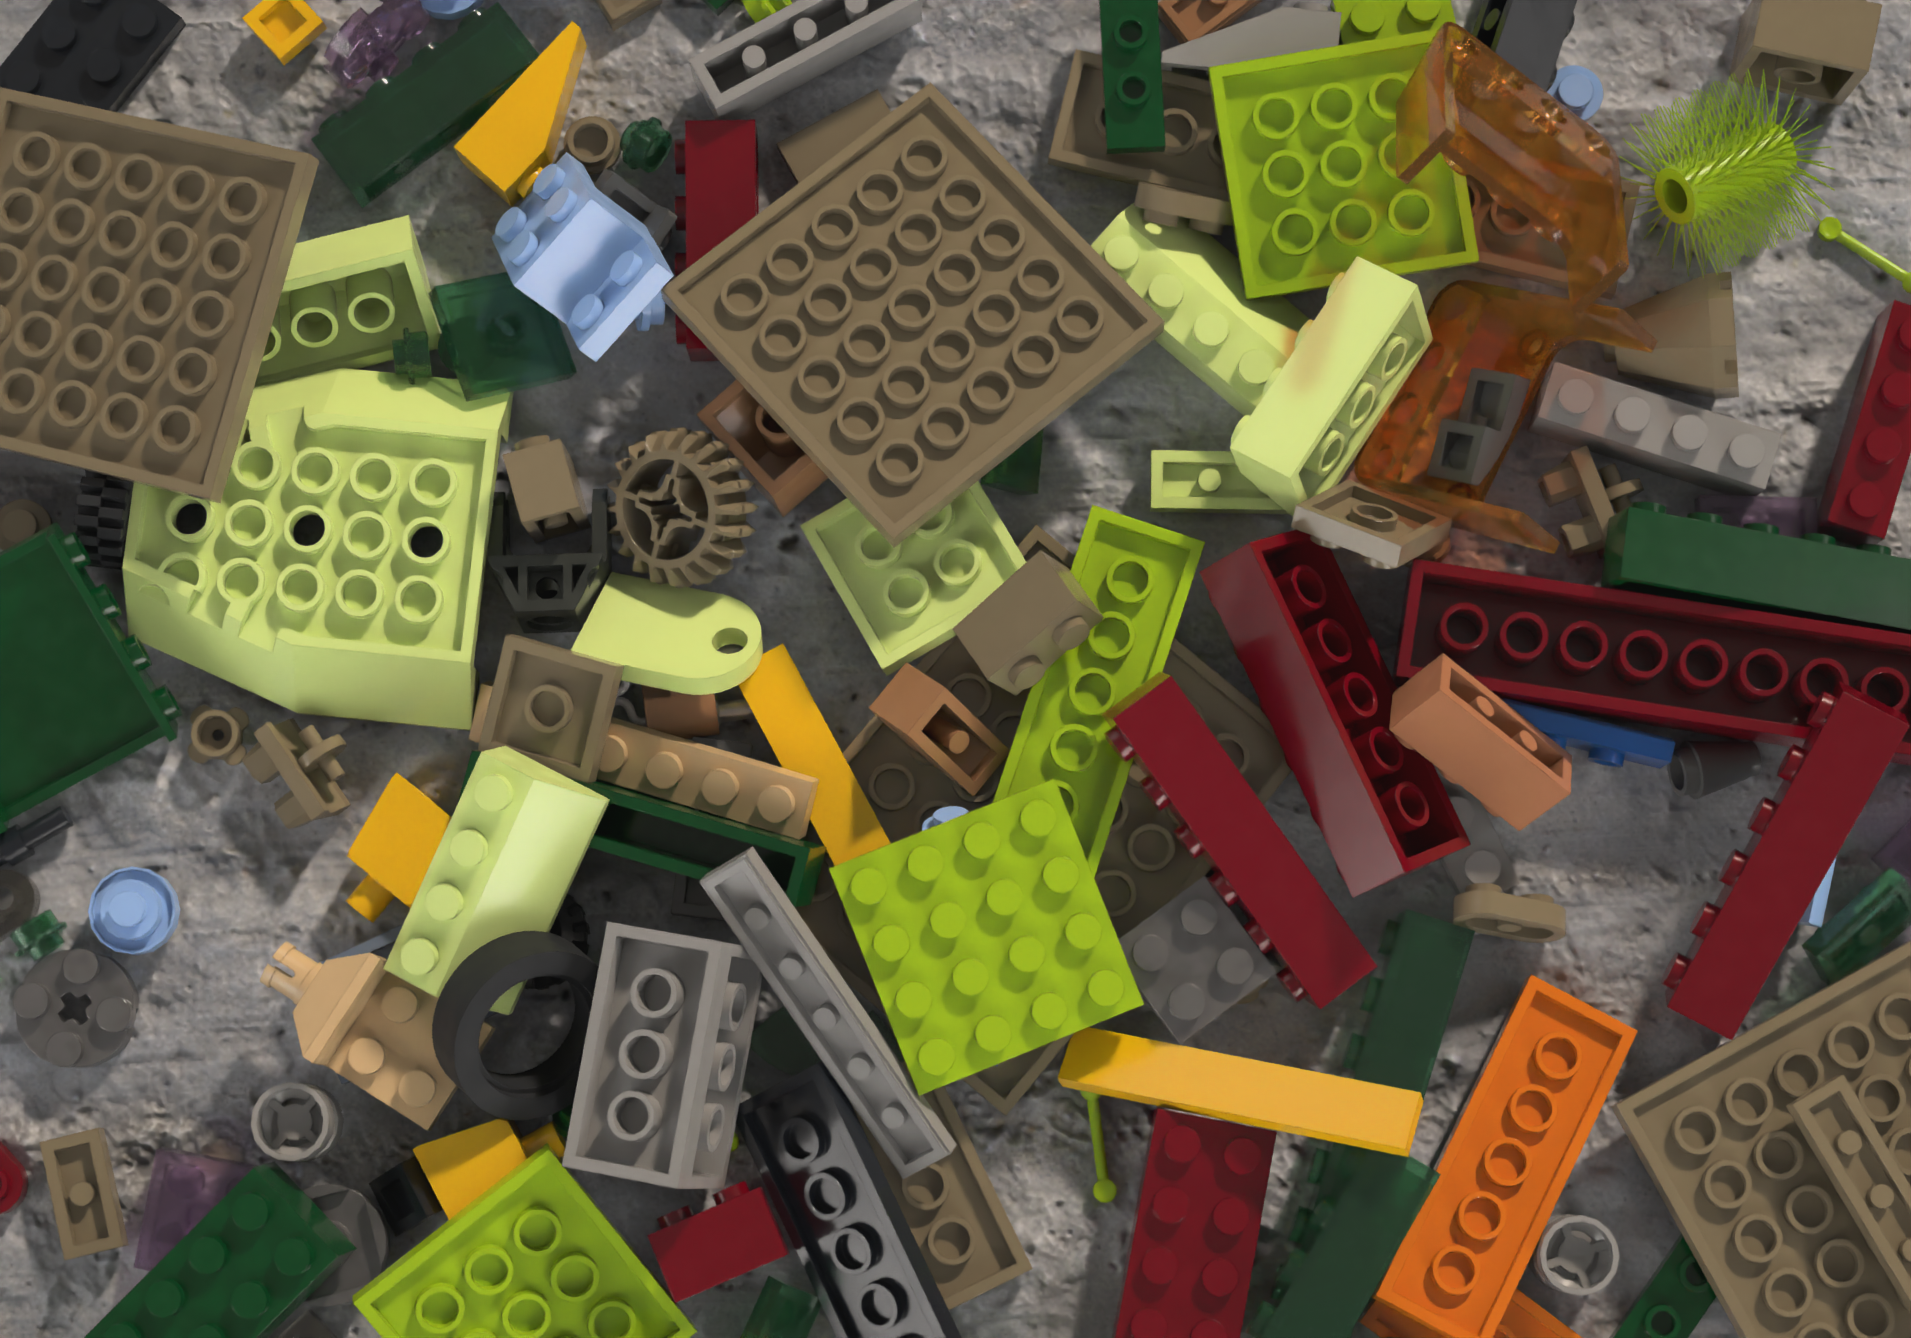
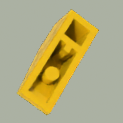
M573 21L454 146L461 162L511 207L521 197L525 199L531 193L539 173L546 166L552 164L587 47L581 28Z

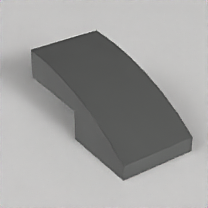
M1472 367L1458 420L1454 421L1443 418L1441 420L1427 475L1478 486L1489 473L1505 447L1519 417L1531 380L1516 374Z

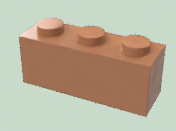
M1444 653L1393 692L1389 730L1394 733L1397 740L1406 748L1415 749L1433 763L1445 779L1451 783L1461 785L1480 800L1483 807L1491 815L1503 818L1518 831H1521L1571 794L1572 755Z

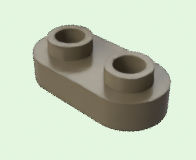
M1143 182L1138 183L1134 206L1145 209L1143 220L1177 227L1179 216L1190 218L1188 228L1216 235L1223 234L1224 225L1233 226L1229 201L1205 197L1165 186Z
M1475 883L1466 886L1465 892L1453 898V924L1466 931L1522 942L1545 943L1557 941L1565 937L1566 910L1564 907L1555 904L1553 897L1549 895L1525 894L1516 896L1502 893V888L1495 884Z

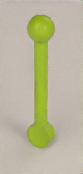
M1826 217L1819 223L1817 235L1822 241L1832 242L1836 240L1902 282L1903 289L1911 294V272L1908 273L1842 231V225L1837 218Z
M1080 1090L1081 1096L1087 1100L1097 1181L1093 1185L1092 1193L1098 1201L1108 1203L1115 1198L1117 1188L1109 1180L1099 1105L1101 1094Z

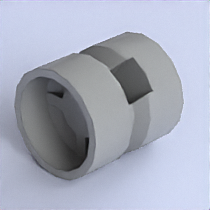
M286 1082L272 1086L259 1097L252 1110L250 1126L255 1142L264 1153L277 1160L309 1162L324 1157L335 1148L342 1135L344 1118L340 1104L330 1092L317 1085Z
M1570 1214L1552 1216L1549 1218L1529 1260V1267L1537 1280L1551 1290L1576 1296L1594 1294L1606 1287L1617 1272L1620 1259L1618 1244L1610 1229L1597 1219Z

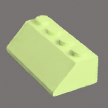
M1134 203L1117 215L1092 243L1091 247L1165 321L1164 331L1154 340L1243 416H1251L1263 398V389L1268 377L1277 367L1283 368L1295 350V341L1300 329L1310 319L1282 295L1246 300L1239 259L1210 234L1188 228L1190 218L1179 216L1177 227L1153 223L1142 219L1144 208L1134 206Z
M409 215L295 244L254 387L337 368L359 369L438 349L441 329L425 264Z
M1357 256L1347 272L1339 273L1332 281L1327 292L1326 303L1315 320H1308L1300 329L1295 341V350L1283 368L1277 367L1268 377L1263 389V398L1251 416L1245 415L1236 425L1231 437L1230 450L1240 473L1291 516L1294 515L1297 504L1339 483L1432 342L1433 336L1417 284Z
M507 746L481 751L383 969L439 998L446 982L457 967L481 946L501 936L516 932L542 931L549 933L610 799ZM527 980L507 990L498 998L489 1011L505 1015L512 1014Z

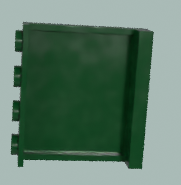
M57 522L0 552V834L8 830L10 819L164 736L167 737L169 742L176 739L178 735L176 718L182 716L181 709L169 688L165 684L156 688L147 673L146 668L150 667L152 662L139 638L135 634L126 638L115 618L122 615V612L110 589L105 583L96 587L84 568L91 564V560L82 542L74 532L65 536Z

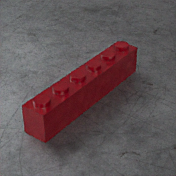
M1161 672L1157 673L1102 714L1111 727L1110 730L1104 733L1111 747L1125 763L1131 758L1135 760L1146 776L1139 781L1140 787L1159 811L1165 807L1170 809L1180 823V826L1173 830L1175 836L1193 859H1196L1201 854L1215 872L1207 878L1209 883L1227 907L1237 903L1249 920L1242 927L1263 955L1271 951L1283 969L1276 974V977L1296 1003L1305 999L1318 1009H1322L1378 967L1171 675Z
M1838 681L1832 694L1822 691L1816 699L1806 720L1807 724L1813 726L1802 747L1793 744L1787 751L1777 772V776L1783 779L1779 789L1772 800L1764 796L1758 803L1747 827L1754 832L1743 852L1734 849L1729 855L1718 881L1725 884L1714 904L1708 901L1702 904L1689 931L1696 935L1685 956L1678 952L1673 956L1661 980V984L1667 987L1665 996L1668 1008L1730 1040H1733L1910 727L1905 714Z

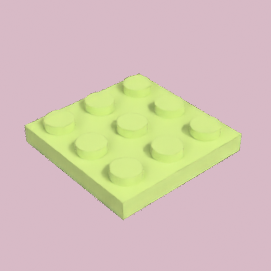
M979 481L974 483L895 548L890 545L848 498L800 525L886 676L902 668L906 662H912L956 636L953 628L1026 563L1022 553Z

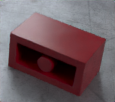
M743 1181L712 1194L716 1204L712 1208L694 1215L689 1204L657 1218L661 1230L647 1236L675 1303L790 1254L763 1187L749 1191L746 1181Z

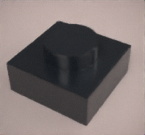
M416 1156L399 1163L369 1183L396 1237L417 1227L443 1210Z

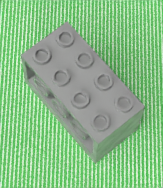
M607 922L562 1162L563 1167L675 1189H724L763 974L743 946Z

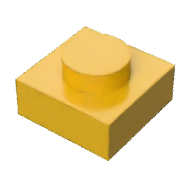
M262 0L242 17L250 30L284 66L327 29L322 19L304 0Z

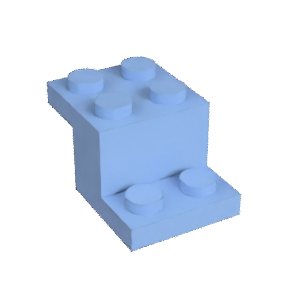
M567 152L556 164L546 166L539 173L531 193L518 207H512L503 214L496 225L495 234L491 237L513 285L564 322L578 349L595 362L599 360L674 276L647 227L599 191L592 182L584 165Z

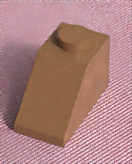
M907 662L869 707L899 738L973 797L1010 752V749L946 687Z

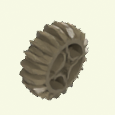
M686 427L671 428L670 431H654L650 435H646L645 441H639L634 445L628 446L630 458H622L621 461L615 463L622 478L613 479L612 482L607 484L616 494V502L610 503L607 506V510L616 514L617 524L608 533L615 536L622 535L624 542L618 554L625 557L634 556L632 571L640 572L641 574L649 573L650 582L658 584L670 583V586L684 588L692 586L693 583L696 585L711 583L712 580L716 579V575L726 574L731 569H734L732 559L740 558L748 552L741 538L749 537L757 531L746 521V515L753 513L759 506L746 501L745 492L755 483L748 479H740L738 474L743 467L744 461L738 458H728L729 444L723 441H713L712 433H707L703 430L692 431ZM673 464L672 472L665 475L662 486L658 488L659 481L664 472ZM705 528V532L698 545L688 553L691 541H696L700 529Z

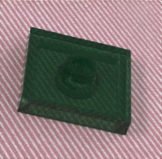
M507 272L434 286L428 293L466 402L568 380L577 373L558 318L517 289Z

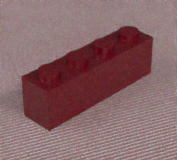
M755 119L685 120V139L675 140L676 175L685 174L686 196H675V215H677L675 225L676 231H686V252H676L675 277L759 214L758 131ZM676 314L677 344H686L690 361H719Z
M1897 300L1891 302L1876 318L1811 532L1832 536L1836 541L1854 547L1859 544H1878L1885 539L1911 453V305Z

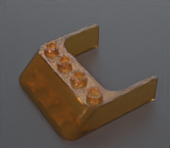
M1445 22L1436 31L1396 102V177L1405 184H1408L1441 152L1446 163L1455 172L1463 176L1472 175L1486 186L1491 197L1499 205L1506 209L1514 207L1530 219L1535 230L1543 238L1550 242H1557L1567 262L1570 307L1578 313H1582L1629 268L1618 156L1605 137L1467 30L1458 24Z
M1457 280L1444 287L1433 300L1426 314L1433 340L1358 452L1354 463L1355 475L1358 481L1365 486L1452 518L1451 528L1555 554L1560 542L1527 514L1484 502L1495 476L1552 360L1562 348L1577 340H1588L1652 353L1658 341L1626 311L1620 308L1471 280ZM1472 367L1516 374L1531 380L1512 433L1499 458L1478 486L1427 475L1442 418L1458 420Z

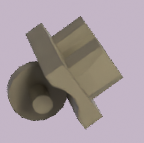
M1587 445L1570 451L1561 464L1542 474L1537 482L1544 501L1549 508L1574 498L1576 499L1583 518L1562 525L1558 529L1559 538L1567 557L1574 558L1597 552L1599 559H1602L1605 554L1608 520L1615 515L1611 505L1614 506L1616 514L1630 507L1631 501L1629 498L1639 494L1644 488L1640 478L1623 482L1616 464L1613 463L1599 469L1606 487L1604 489Z
M294 718L273 725L272 722H267L253 733L259 742L247 753L242 762L252 777L261 784L271 782L281 774L291 789L274 803L275 811L285 827L288 829L297 828L314 820L336 816L351 806L336 783L337 780L345 775L344 770L335 758L347 747L341 735L337 734L323 740L314 725L301 730Z

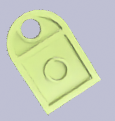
M611 572L571 651L624 665L621 681L690 695H708L731 689L745 681L756 670L761 661L763 642L758 617L748 605L734 597L690 587L676 588L675 586H670V583L658 584L650 582V579ZM729 644L744 647L739 652L731 654L717 651L719 648Z

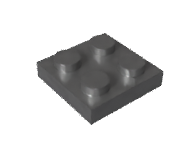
M1205 876L1119 939L1139 992L1179 1045L1277 973Z

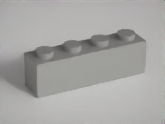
M798 0L688 59L693 80L716 120H738L921 22L922 0Z
M1554 362L1543 378L1527 429L1529 432L1579 448L1587 445L1591 452L1747 502H1751L1765 490L1782 436L1778 432L1558 362Z

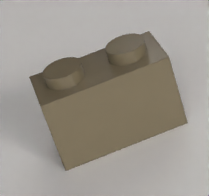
M548 435L530 437L517 442L514 445L516 451L502 455L520 521L535 543L592 528L574 462L560 438L550 441Z
M1040 550L953 628V631L987 680L1017 696L1023 689L1032 687L1044 676L1046 669L1067 650L1083 643L1088 637L1090 630L1104 617L1070 570Z

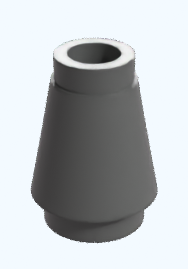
M1684 741L1681 743L1680 748L1674 749L1672 761L1667 764V771L1672 788L1677 795H1689L1693 799H1699L1746 780L1749 777L1758 776L1761 772L1762 764L1760 752L1753 741Z

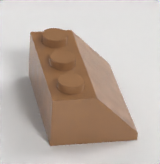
M737 379L696 414L706 429L712 433L716 441H723L729 444L728 456L730 458H738L744 461L741 472L748 480L755 483V488L782 517L786 516L828 479L823 471Z

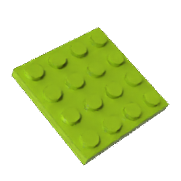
M1442 28L1208 68L1246 300L1328 288L1339 273L1347 272L1357 256L1398 276L1473 264L1479 261Z
M1050 779L828 868L919 1096L1144 1005L1055 779Z
M548 1143L352 1296L353 1304L382 1338H690L697 1332L695 1324L678 1303L674 1302L673 1297L570 1170L562 1166L561 1159Z

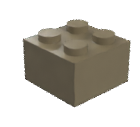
M1752 0L1741 17L1729 74L1731 81L1733 82V76L1734 81L1738 83L1733 74L1735 73L1739 83L1745 84L1744 77H1746L1747 72L1749 85L1752 86L1748 68L1753 86L1760 88L1764 69L1766 89L1777 91L1780 76L1779 92L1793 95L1796 88L1795 96L1841 106L1869 72L1882 4L1866 0Z

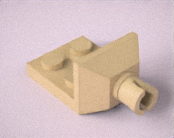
M288 941L283 943L272 958L293 970L295 973L294 977L277 966L273 967L267 964L261 975L260 982L269 988H274L293 1000V1003L297 1005L292 1013L303 1058L313 1064L327 1066L425 1130L431 1131L458 1089V1086L445 1074L440 1066L433 1047L432 1023L439 998L384 970L387 959L376 954L364 953L329 959L322 964L321 962L317 963L298 951L296 946ZM483 1021L479 1036L480 1053L496 1029Z

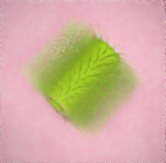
M1747 68L1757 103L1756 111L1754 110L1746 72L1752 108L1748 102L1746 77H1744L1745 85L1743 84L1742 89L1735 73L1733 74L1742 91L1741 99L1732 76L1741 101L1740 105L1737 102L1729 76L1734 97L1731 94L1728 80L1729 90L1727 85H1724L1726 92L1719 82L1725 93V98L1715 81L1724 100L1722 104L1714 82H1712L1718 99L1715 97L1712 85L1710 84L1713 97L1709 88V95L1705 92L1708 100L1700 89L1706 100V105L1698 89H1696L1705 110H1702L1694 90L1701 112L1697 108L1693 92L1692 96L1695 105L1692 103L1691 96V104L1685 99L1689 104V108L1682 98L1687 107V112L1678 97L1687 116L1686 118L1683 117L1678 101L1675 98L1681 115L1677 112L1674 101L1675 111L1672 105V112L1668 108L1670 115L1664 107L1670 118L1671 126L1660 106L1668 126H1665L1657 106L1664 128L1659 123L1655 109L1657 120L1653 119L1658 123L1659 128L1653 120L1652 122L1660 132L1663 143L1646 114H1644L1658 140L1653 138L1641 113L1650 135H1647L1643 130L1641 131L1655 144L1656 149L1637 127L1636 129L1661 159L1654 157L1631 123V127L1650 155L1622 138L1655 171H1648L1619 156L1655 180L1654 185L1620 177L1636 182L1630 184L1654 188L1642 191L1655 190V195L1624 198L1656 197V199L1637 204V206L1656 200L1658 202V205L1632 220L1660 207L1662 212L1650 223L1659 216L1660 218L1644 239L1664 215H1666L1665 218H1669V222L1662 229L1663 231L1666 228L1659 242L1661 245L1658 256L1672 222L1676 223L1672 269L1678 242L1683 232L1688 276L1685 224L1688 226L1689 269L1694 248L1704 279L1695 246L1696 235L1705 274L1706 270L1700 241L1704 247L1706 268L1707 260L1710 259L1716 271L1709 255L1711 249L1720 272L1711 242L1715 246L1720 266L1723 270L1718 252L1722 256L1723 265L1727 256L1733 267L1726 254L1727 249L1735 266H1737L1727 243L1732 247L1739 264L1735 251L1738 252L1741 261L1739 252L1743 256V251L1748 257L1744 251L1745 247L1752 258L1744 244L1745 240L1755 258L1747 238L1751 240L1756 256L1758 255L1753 241L1756 243L1758 253L1757 242L1760 248L1762 246L1760 241L1767 248L1762 242V238L1770 249L1763 236V231L1772 249H1774L1765 229L1769 231L1774 246L1775 243L1771 232L1774 234L1776 244L1778 243L1775 233L1778 240L1780 238L1779 234L1785 240L1780 232V228L1789 241L1779 224V217L1790 240L1792 239L1783 220L1787 222L1792 237L1793 234L1789 223L1792 225L1794 235L1796 234L1793 224L1796 227L1797 225L1792 221L1791 216L1803 231L1788 209L1787 202L1805 231L1806 229L1793 206L1797 207L1809 232L1810 230L1801 211L1806 212L1810 217L1813 216L1815 218L1816 216L1821 222L1801 191L1817 199L1830 209L1795 174L1804 175L1834 190L1826 185V183L1818 180L1817 177L1805 172L1806 170L1796 166L1797 161H1802L1835 170L1831 167L1813 163H1824L1821 161L1798 158L1812 155L1797 156L1796 151L1831 148V146L1795 149L1796 147L1818 141V139L1796 146L1793 143L1822 125L1791 139L1790 134L1806 120L1792 130V128L1811 104L1786 132L1788 128L1784 129L1782 127L1792 115L1791 113L1785 120L1795 101L1793 100L1792 102L1796 88L1785 116L1779 125L1776 124L1780 76L1774 105L1769 115L1764 69L1759 99H1757L1750 72ZM1763 77H1764V89H1765V100H1766L1767 123H1764V117H1763ZM1761 90H1762V105H1761V110H1760V100H1761ZM1732 98H1733V100L1735 101V103H1736V105H1737L1738 112H1737L1736 108H1735L1734 105H1733ZM1745 100L1747 102V111L1745 109ZM1729 102L1732 105L1733 113L1730 111ZM1714 107H1715L1716 110L1718 111V115H1719L1720 120L1718 119L1717 115L1715 114ZM1749 108H1750L1751 113H1752V115H1753V120H1752V122L1750 121ZM1695 114L1700 121L1701 128L1696 121ZM1759 114L1761 117V125L1759 124ZM1745 117L1748 120L1749 128L1745 125ZM1676 122H1677V123L1679 124V126H1680L1682 135L1680 134L1679 130L1677 129ZM1681 122L1684 124L1685 130L1681 126ZM1661 128L1667 134L1668 140L1663 135ZM1633 147H1635L1639 152H1641L1644 156H1646L1650 161H1652V162H1653L1656 166H1658L1661 170L1658 172V171H1657L1642 155H1640ZM1660 150L1668 157L1669 163L1665 161ZM1669 153H1671L1674 156V160L1671 158ZM1793 174V175H1794L1801 183H1803L1813 194H1811L1808 190H1806L1803 186H1801L1798 182H1796L1793 178H1791L1790 175ZM1782 183L1787 186L1790 194L1782 187ZM1776 185L1779 186L1782 193L1776 189ZM1790 186L1797 189V191L1800 193V195L1805 200L1807 205L1813 211L1815 216L1810 212V210L1805 206V204L1800 200V198L1795 194V192L1790 188ZM1794 196L1801 202V204L1808 210V212L1795 200ZM1782 204H1783V205L1785 206V208L1787 209L1788 215H1787V213L1784 211V209H1783V207H1782ZM1721 210L1725 213V217L1722 216ZM1769 211H1770V212L1772 213V215H1773L1774 222L1772 221V219H1771V217H1770ZM1765 214H1766L1767 217L1769 218L1770 224H1769V222L1766 220ZM1703 220L1707 223V231L1703 226ZM1751 220H1752L1753 223L1755 224L1756 231H1755L1754 228L1752 227ZM1690 222H1692L1693 224V235L1690 228ZM1678 224H1680L1679 233L1677 235V227ZM1747 224L1751 227L1752 233L1747 228ZM1699 226L1702 228L1703 240L1698 232ZM1733 229L1737 233L1738 241L1734 236ZM1729 232L1732 235L1734 242L1730 239ZM1719 235L1722 237L1723 246L1720 243ZM1690 236H1691V239H1692L1691 259H1690ZM1714 236L1719 243L1720 250L1716 246ZM1705 237L1707 239V249L1705 247Z

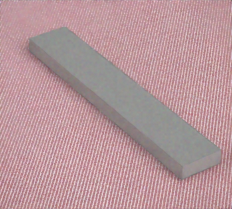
M753 846L707 873L699 883L901 1177L905 1179L951 1154L957 1144L925 1097L918 1095L912 1078Z

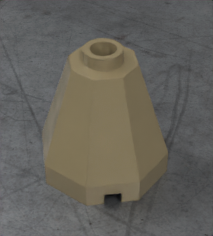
M1731 271L1718 272V275L1717 273H1707L1704 275V279L1703 276L1697 277L1614 312V327H1603L1605 362H1616L1617 372L1620 376L1714 399L1739 397Z

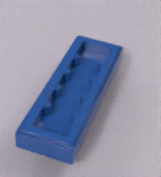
M1507 698L1502 699L1564 750L1568 746L1589 751L1587 759L1591 762L1621 768L1623 767L1624 760L1660 769L1672 761L1676 743L1672 741V738Z

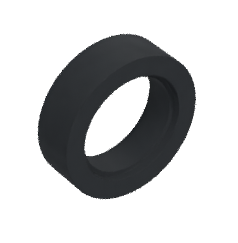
M522 931L511 933L481 946L469 955L453 972L436 1004L432 1023L433 1047L438 1062L445 1074L478 1107L499 1118L532 1120L552 1115L573 1104L599 966L573 943L548 932ZM550 976L568 981L575 1002L574 1019L566 1039L557 1051L542 1064L525 1072L500 1074L487 1070L480 1057L479 1036L483 1021L498 998L516 984L535 977Z

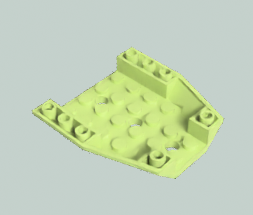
M337 368L254 387L221 503L134 482L122 566L128 636L130 637L135 634L143 644L298 714L470 731L476 708L480 673L474 668L499 450L500 443L508 442L514 386L512 384ZM196 503L203 505L207 513L206 523L203 528L193 534L181 533L176 525L179 511L188 504ZM307 515L321 517L324 521L325 531L320 541L310 546L298 544L294 539L296 523ZM423 527H435L443 535L441 549L431 557L423 558L416 556L411 548L413 535Z

